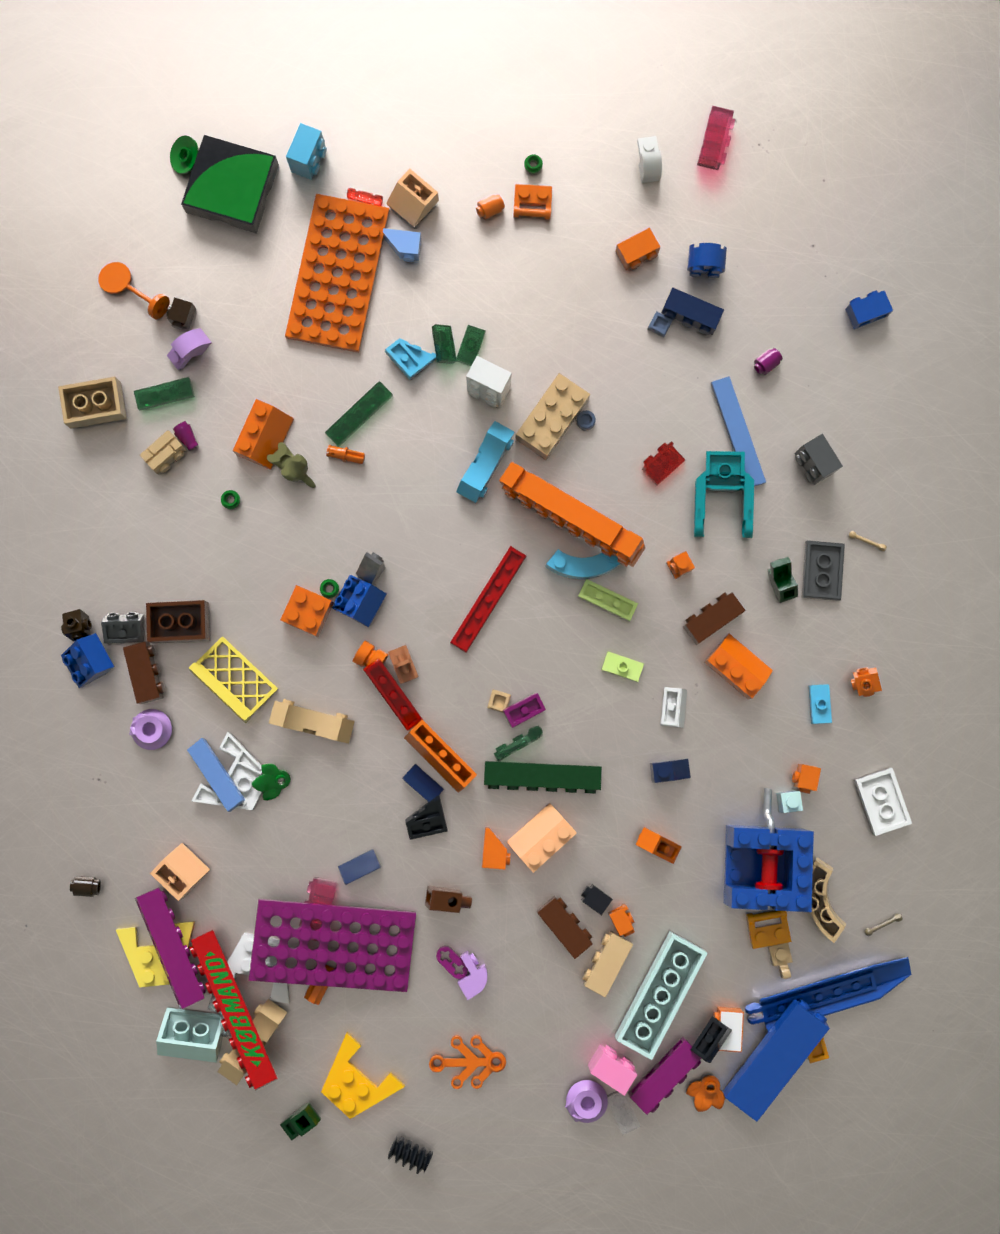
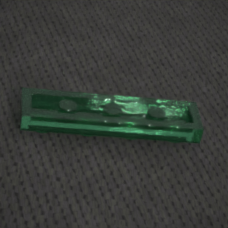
M379 381L341 416L325 434L339 447L378 411L393 394Z

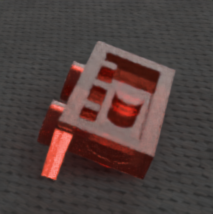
M672 441L668 445L663 443L657 449L659 453L654 457L650 455L643 462L645 464L642 468L643 472L656 486L685 461L684 457L673 447L674 443Z

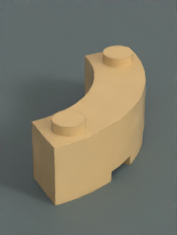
M283 699V702L274 701L269 724L349 744L355 721L348 720V715L337 713L336 716L317 712L294 706V701Z
M816 858L813 863L811 915L821 932L835 943L844 930L846 923L835 913L828 898V881L834 868Z
M269 999L264 1005L259 1004L253 1013L256 1015L253 1023L263 1046H265L287 1014L285 1010ZM237 1049L232 1050L230 1054L226 1052L219 1061L222 1065L217 1071L235 1085H238L247 1072L246 1068L241 1069L237 1058L240 1057Z

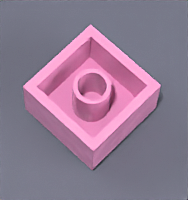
M600 1044L588 1063L592 1075L624 1096L637 1077L633 1062L625 1056L619 1057L616 1054V1050L608 1045L604 1047Z

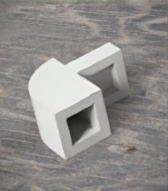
M657 137L638 138L641 183L660 181L662 159Z

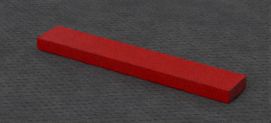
M512 546L509 547L450 643L467 653L527 557L525 554Z

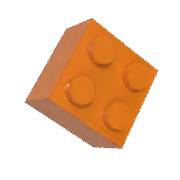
M296 585L280 620L319 637L334 602Z

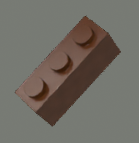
M726 592L716 598L718 602L713 606L709 603L700 609L703 613L697 617L693 614L685 620L687 624L683 627L696 645L746 611L733 592L728 595Z
M144 641L123 647L136 703L144 704L164 698L165 688L163 683L159 681L160 669L154 661L153 656L156 654L153 645Z
M553 896L537 910V913L572 957L576 959L593 945L590 940L592 935L586 928L582 930L579 927L578 923L580 921L574 913L569 914L565 908L568 906L562 898L557 899Z

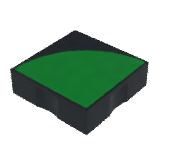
M204 135L181 203L183 209L188 214L209 220L222 221L233 227L257 233L265 210V201L272 188L279 166L276 155Z

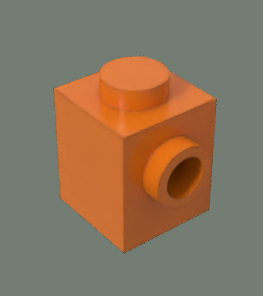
M798 764L797 771H794L792 776L793 787H798L800 792L810 794L811 791H817L821 768Z

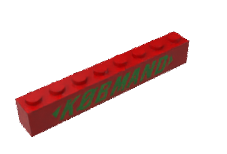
M211 930L192 939V946L189 947L193 958L198 956L200 964L197 967L201 976L206 975L208 982L205 983L209 995L213 993L216 998L213 1001L217 1013L222 1012L224 1019L220 1021L225 1032L229 1030L232 1038L229 1039L232 1049H237L240 1054L237 1060L241 1069L246 1068L248 1076L245 1079L249 1088L254 1087L256 1091L278 1080L214 931Z

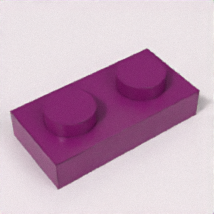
M536 692L507 707L503 712L513 728L546 709Z

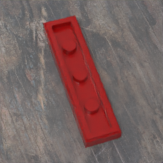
M379 658L363 669L407 731L422 720V717Z

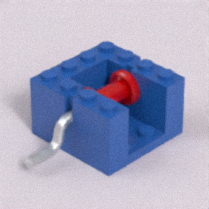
M764 788V818L767 822V827L726 825L723 903L734 909H774L775 911L812 912L814 831L775 827L771 812L772 789Z

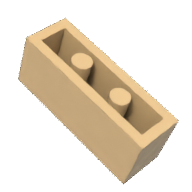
M610 931L609 935H604L601 941L603 946L600 952L596 951L592 958L593 965L591 969H587L582 978L585 987L605 998L633 946L631 941Z

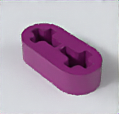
M449 946L440 947L436 955L438 962L454 978L461 979L465 977L468 969L461 957ZM441 951H444V952L449 951V952H450V953H449V958H450L452 961L450 962V961H449L448 959H446V958H444V959L442 960V959H441V956H442ZM453 963L457 966H464L462 974L460 972L455 973L456 968Z

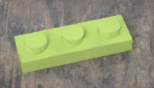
M586 579L578 595L579 598L627 621L631 620L638 603Z

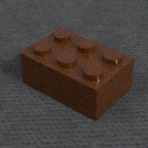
M198 600L146 603L147 642L210 641L209 602Z

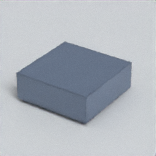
M656 311L648 326V330L664 338L673 320Z

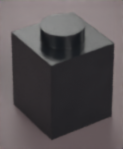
M593 884L590 887L586 886L581 893V896H583L582 902L601 916L613 900Z

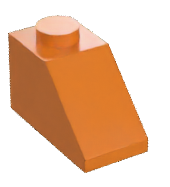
M485 827L482 868L505 870L506 865H510L511 853H507V848L489 827Z
M645 827L635 844L674 864L682 846Z

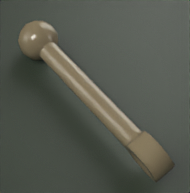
M896 914L894 918L872 929L867 928L865 934L871 936L873 932L895 921H902V915Z

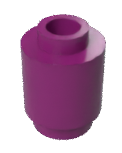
M776 348L768 349L754 360V369L757 373L766 375L780 364L783 357Z

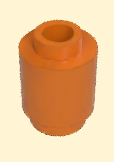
M493 194L477 202L478 207H476V211L480 218L483 217L486 220L502 212L505 205L499 194L496 196Z

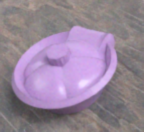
M144 710L136 717H133L129 735L132 736L135 743L141 748L155 750L164 746L170 739L172 732L171 722L167 715L159 710Z
M582 1080L570 1088L566 1097L565 1108H567L575 1122L591 1123L604 1115L608 1105L607 1094L604 1088L597 1082Z

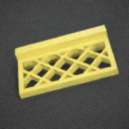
M223 636L196 663L194 662L189 667V670L244 723H247L251 716L278 690L272 682ZM222 643L228 647V655H217V648ZM214 658L215 669H206L202 663L206 659ZM217 658H228V668L217 669ZM231 658H240L242 660V668H231ZM228 671V682L217 680V672ZM231 671H242V682H231ZM245 671L256 673V681H245ZM245 684H256V695H245ZM258 684H267L271 690L267 694L258 695ZM231 685H242V695H233L231 693ZM245 698H256V706L251 711L245 706Z

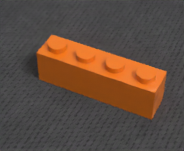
M423 719L404 737L458 793L476 777L477 774Z

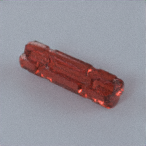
M351 187L347 190L348 199H357V201L367 204L374 203L377 206H381L383 203L382 195H373V193L363 190L356 191L355 188Z

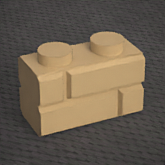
M167 430L144 450L140 456L155 473L159 474L161 472L163 474L169 470L170 464L174 460L178 461L185 455L184 451L187 449Z

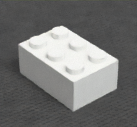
M476 356L466 376L467 391L470 396L476 399L480 397L486 400L488 405L501 408L511 388L512 373Z

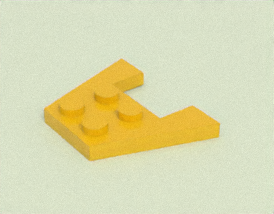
M347 1032L321 1093L351 1119L404 1088L405 1084L391 1072L378 1087L349 1061L361 1047V1044Z

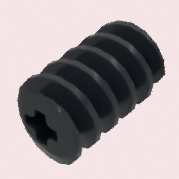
M396 1136L388 1153V1160L395 1156L396 1164L402 1159V1167L410 1163V1171L416 1166V1174H419L422 1170L425 1173L433 1152L429 1151L425 1155L426 1148L423 1147L418 1151V1144L411 1148L412 1142L410 1140L404 1144V1137L397 1141Z

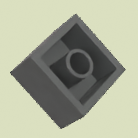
M823 434L802 445L795 452L797 463L803 466L807 479L813 482L814 485L843 467Z

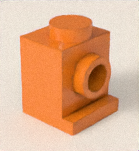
M686 551L666 562L675 579L695 568Z
M626 904L608 912L619 936L624 935V937L635 932L632 926L635 922L630 912H625L629 910Z

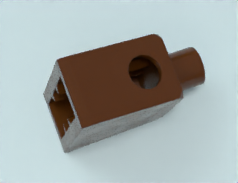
M427 886L425 906L429 910L460 913L461 908H471L472 897L462 896L461 891ZM453 898V901L448 903L449 899Z

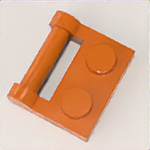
M515 184L513 217H545V219L550 220L552 186ZM520 205L545 207V210L520 208Z

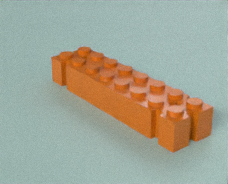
M512 461L499 480L503 486L502 489L506 492V496L512 500H515V498L519 499L524 507L527 509L534 508L539 516L545 519L549 517L556 526L560 528L566 527L571 535L577 538L581 536L588 545L592 547L598 546L605 555L609 557L611 555L618 558L617 561L626 567L628 565L634 567L645 550L642 537L630 530H626L620 524L538 476L527 472Z

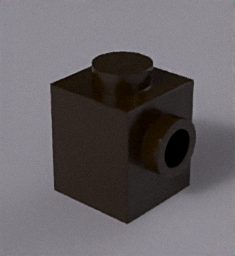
M174 297L172 305L167 309L166 316L172 327L179 330L183 328L189 329L196 308L193 303Z

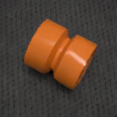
M364 641L352 662L363 667L370 665L379 658L384 664L388 654L380 649L375 650L374 645Z

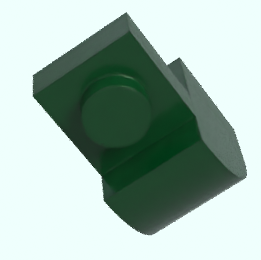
M789 557L771 562L768 576L779 602L782 603L798 597V584L792 576L791 560Z
M307 1102L282 1121L280 1126L292 1141L299 1135L302 1137L317 1126L321 1117L310 1102Z

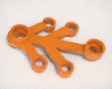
M455 1035L451 1039V1046L458 1049L466 1058H443L441 1055H434L430 1059L429 1067L433 1072H441L444 1067H466L451 1080L452 1087L460 1089L463 1086V1082L477 1067L486 1066L479 1075H475L471 1079L472 1087L479 1089L492 1072H500L505 1068V1056L501 1052H492L482 1042V1038L479 1035H474L470 1041L471 1046L478 1048L486 1057L478 1058L463 1043L462 1038ZM476 1038L480 1040L478 1045L473 1044V1040ZM459 1039L461 1043L454 1045L453 1040ZM495 1058L500 1060V1063L497 1065L492 1062ZM439 1059L441 1064L436 1066L434 1060ZM455 1079H459L461 1084L455 1085L453 1082ZM475 1079H479L481 1083L479 1085H475L473 1081Z

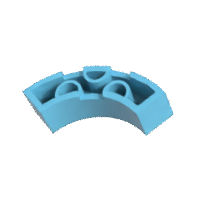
M494 421L486 433L474 462L471 463L459 483L456 491L458 494L475 503L480 497L484 498L488 491L487 484L497 469L505 451H509L514 443V440H512L514 431Z
M558 549L546 563L545 567L557 575L566 578L586 580L607 574L618 567L620 563L617 561L618 558L613 555L609 557L604 553H600L593 557L579 558L567 555Z

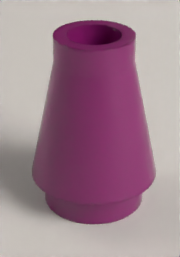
M186 421L173 428L174 435L189 451L198 446L192 428Z

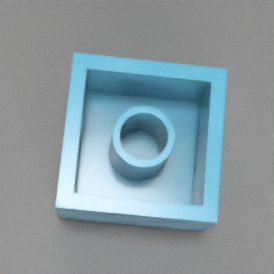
M300 123L286 155L292 173L312 180L314 174L317 175L320 159L325 157L327 151L322 131Z

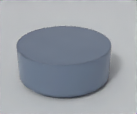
M585 410L578 414L576 422L580 429L590 430L595 425L596 418L591 411Z

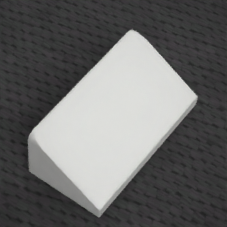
M664 687L661 726L684 728L687 700L686 689Z

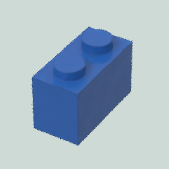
M885 290L881 292L873 291L863 299L857 297L851 300L845 309L853 329L888 317L893 312Z

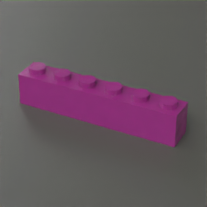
M156 888L136 897L135 901L179 1008L183 1009L204 999L205 988L202 982L198 983L195 975L198 974L194 963L190 964L188 959L190 956L187 945L183 946L180 938H183L180 928L174 925L175 915L172 909L167 908L165 902L168 899L165 891H160V888Z

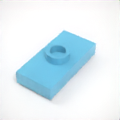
M829 684L810 685L811 724L832 723Z

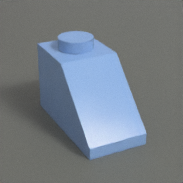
M383 228L384 239L400 259L406 262L419 261L421 247L420 232Z

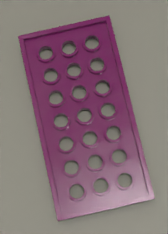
M258 899L249 981L407 992L416 912ZM273 916L281 917L282 922L279 926L271 925L270 920ZM295 917L302 920V924L298 928H293L290 925L291 920ZM319 919L322 923L321 927L316 930L310 927L312 920ZM333 921L341 923V928L338 931L330 929V924ZM354 922H358L361 925L360 930L356 933L350 931V925ZM372 924L380 926V931L377 934L369 932ZM394 925L398 926L399 933L391 936L389 928ZM271 936H277L280 941L278 945L270 946L268 939ZM293 937L299 939V945L295 948L288 946L289 939ZM311 939L319 941V946L316 949L308 947V942ZM330 941H337L339 947L335 951H330L328 943ZM351 942L358 944L356 952L351 953L347 950ZM370 944H376L378 950L374 954H369L367 947ZM390 945L397 947L396 954L392 956L386 952ZM267 957H276L277 963L274 966L266 965ZM291 957L297 960L296 966L288 968L285 965L286 960ZM309 959L316 960L317 965L314 969L306 968L305 964ZM331 960L335 961L336 968L332 971L326 970V963ZM347 963H355L356 969L353 972H347L345 970ZM370 963L374 964L375 971L367 974L365 966ZM393 965L395 967L392 975L384 973L386 966Z

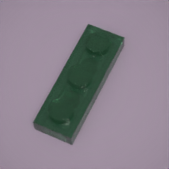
M189 377L134 391L139 411L195 397Z

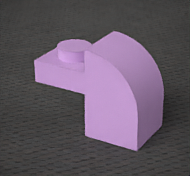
M201 328L193 329L180 335L172 342L171 346L173 348L167 354V357L177 370H181L192 357L202 355L212 342Z
M466 951L461 954V959L470 973L458 979L457 983L467 1000H469L484 989L487 982V968L485 963L477 967L479 962L474 953L470 955Z

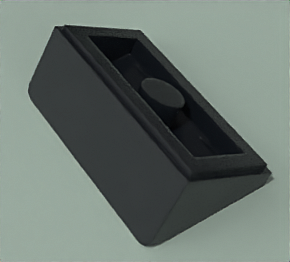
M712 1016L690 1050L704 1061L711 1063L732 1029Z

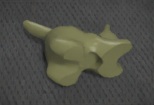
M280 442L278 450L273 455L269 454L267 456V460L282 469L281 474L285 479L292 482L302 480L309 487H316L313 480L306 474L308 470L307 460L300 454L294 456L285 443Z

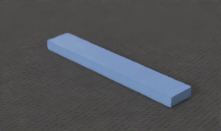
M730 376L711 382L734 452H745V472L754 479V487L766 483Z

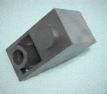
M366 552L356 575L374 585L386 568L382 560L383 558L374 552L372 554Z

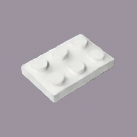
M893 768L854 780L874 836L912 824Z

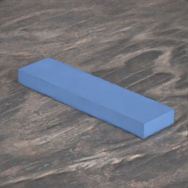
M201 738L187 749L228 812H231L245 801V798L204 738Z

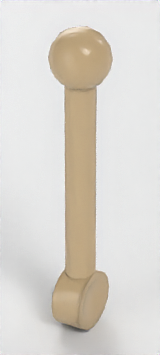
M854 531L849 533V537L852 539H859L877 547L881 551H886L887 546L884 544H878L861 537Z

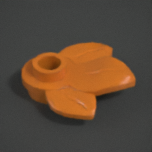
M712 1075L705 1076L701 1081L692 1082L686 1090V1094L695 1097L694 1106L698 1112L708 1110L711 1105L717 1109H721L724 1105L725 1096L720 1090V1082Z

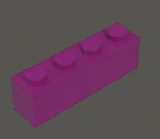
M684 1037L628 1092L629 1097L646 1115L650 1112H655L660 1105L659 1102L664 1097L668 1098L673 1093V1088L678 1083L681 1084L685 1081L687 1073L691 1069H696L701 1063L702 1058L690 1050L692 1045Z

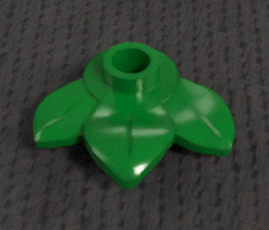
M264 764L261 765L263 775L256 778L251 785L257 791L263 792V800L268 801L279 796L281 790L289 785L291 778L288 772L279 770L276 765ZM280 778H284V781L278 782Z

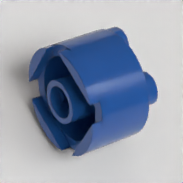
M699 243V247H694V244L690 245L687 266L690 276L699 277L701 274H708L710 278H719L720 274L725 272L727 247L724 246L721 249V245L716 243Z

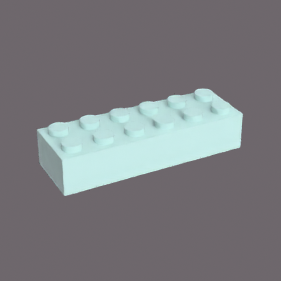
M669 931L615 1034L616 1040L652 1060L708 953L704 949Z

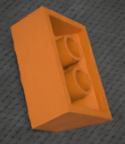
M256 399L232 451L239 457L271 470L274 464L267 460V456L269 454L273 455L278 450V444L284 442L294 418L276 407Z
M730 633L727 634L704 662L747 699H752L773 671Z

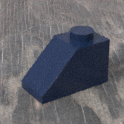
M688 759L650 763L653 783L691 778Z

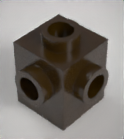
M81 609L62 614L63 625L61 630L64 636L72 641H76L91 635V621L89 616Z

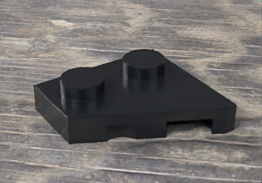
M440 795L405 819L410 840L448 831Z

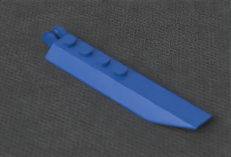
M906 957L871 965L762 998L759 1003L754 1002L745 1006V1012L751 1014L748 1016V1023L754 1025L764 1022L767 1032H769L794 998L799 1002L801 1000L805 1001L811 1006L810 1010L815 1014L819 1012L823 1016L879 1000L912 975L909 958Z

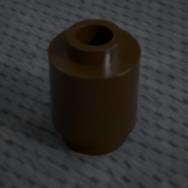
M75 876L74 880L70 882V892H73V896L93 897L100 893L101 881L96 879V877Z

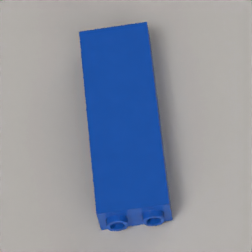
M794 998L723 1090L727 1100L756 1122L830 1029L826 1022L827 1019L819 1012L817 1014L810 1010L811 1006L803 1000L799 1002Z

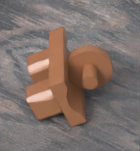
M406 645L388 652L400 684L419 677Z

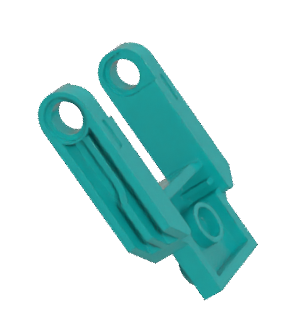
M706 451V471L695 481L694 537H704L706 490L727 492L742 490V538H752L754 479L745 472V452Z

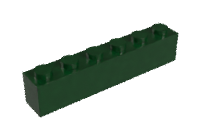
M485 761L484 785H488V789H499V786H507V790H519V786L527 787V791H538V787H543L548 792H557L558 788H565V792L577 793V789H585L584 793L596 794V790H601L602 767Z

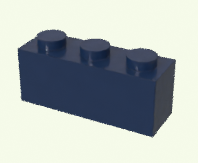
M672 287L661 313L672 320L681 321L686 327L699 329V332L702 334L713 335L724 309Z

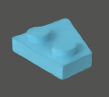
M400 338L385 349V353L409 380L437 359L435 353L432 352L430 354L421 350V347L411 345Z

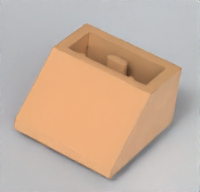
M409 168L396 183L386 204L415 228L437 204L439 197L438 192Z
M181 843L150 874L179 901L197 885L210 869L187 846Z

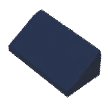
M417 764L402 778L428 802L439 796L444 790Z
M373 849L338 866L345 885L382 867Z

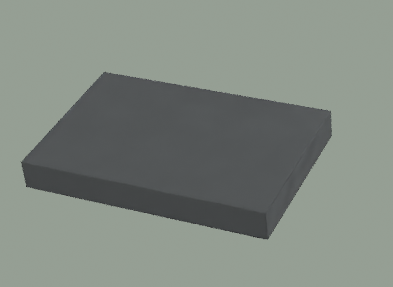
M805 541L802 598L841 600L845 544Z

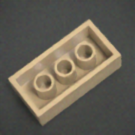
M559 373L516 433L515 439L547 460L588 402L590 393Z

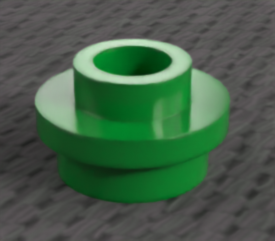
M532 154L525 159L524 167L529 173H538L542 169L543 161L538 155ZM536 163L537 165L532 167L530 164Z
M225 491L221 496V503L227 509H235L240 504V496L236 491ZM229 497H234L232 503H228Z
M332 579L324 580L320 585V592L326 598H334L339 592V585ZM333 586V591L327 592L326 588Z

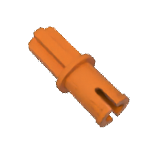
M329 445L327 448V452H329L326 453L327 457L342 459L343 462L364 463L365 454L362 452L349 450L348 447L340 448Z

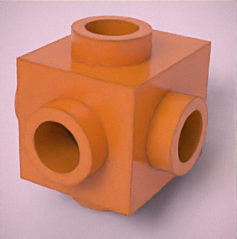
M867 667L860 668L857 672L853 673L854 679H851L853 691L857 690L859 696L868 697L874 695V692L882 691L876 667L871 669Z

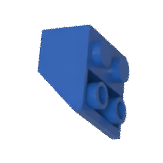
M349 575L340 594L335 599L332 609L369 627L387 593L368 582Z
M96 633L76 640L61 655L64 665L67 666L72 680L77 684L78 688H82L107 674L114 667Z

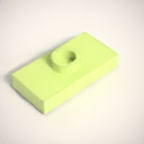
M607 652L601 670L638 682L644 663Z

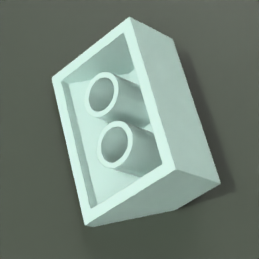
M167 1008L156 1040L157 1054L217 1063L224 1030L220 1021L224 1019L223 1015Z

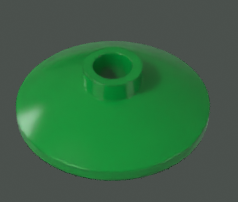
M183 135L172 145L170 163L177 173L186 174L193 169L199 151L194 138Z

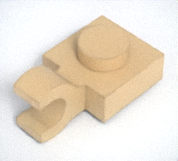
M783 943L768 946L772 966H779L781 978H791L787 963L793 962L789 944Z

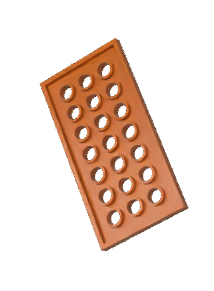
M316 194L285 333L287 339L360 352L384 239L383 228L386 229L389 208ZM333 212L336 214V217L333 220H328L326 215ZM352 216L354 221L351 224H347L344 222L345 217ZM369 219L373 223L370 227H364L362 225L363 221ZM330 230L332 235L329 238H324L322 236L323 231ZM347 233L350 235V239L344 242L340 237L342 234ZM366 237L369 241L366 245H361L358 243L359 239ZM320 248L328 249V253L324 256L319 255L318 251ZM344 251L347 255L344 259H338L336 257L337 253ZM363 255L365 260L362 263H357L355 257ZM322 265L324 267L322 273L314 272L316 266ZM335 269H341L343 271L340 277H334L332 275ZM355 272L361 274V278L357 281L351 279V275ZM318 283L321 287L318 291H312L310 289L311 285ZM337 287L339 292L336 295L329 294V289ZM351 290L357 292V296L353 299L347 297V293ZM309 301H315L317 303L314 309H308L306 307ZM329 304L335 306V310L332 313L325 311V307ZM346 308L353 309V314L349 317L343 315V311ZM311 319L313 324L310 327H304L303 321ZM325 322L331 324V328L328 331L321 329V325ZM342 326L350 328L349 332L345 335L339 332Z

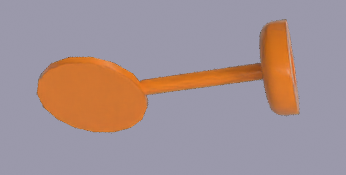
M120 262L109 263L99 273L98 282L105 292L117 294L127 288L149 303L148 314L155 320L160 319L167 312L170 305L169 297L164 294H158L151 299L130 286L131 272L125 264Z

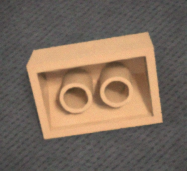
M549 803L511 837L507 843L534 873L575 836L577 832Z

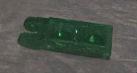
M541 727L530 728L526 736L520 734L513 738V743L508 746L505 743L497 747V752L494 753L496 760L501 761L538 740L543 735Z

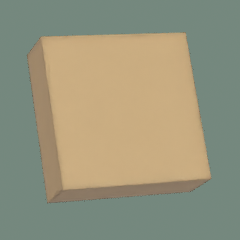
M492 690L487 708L504 713L503 710L508 707L511 695Z

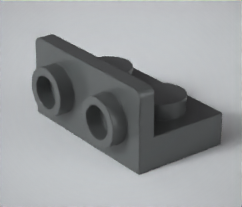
M129 612L122 615L118 613L107 614L101 621L104 644L143 642L142 621L144 614H138L137 612Z

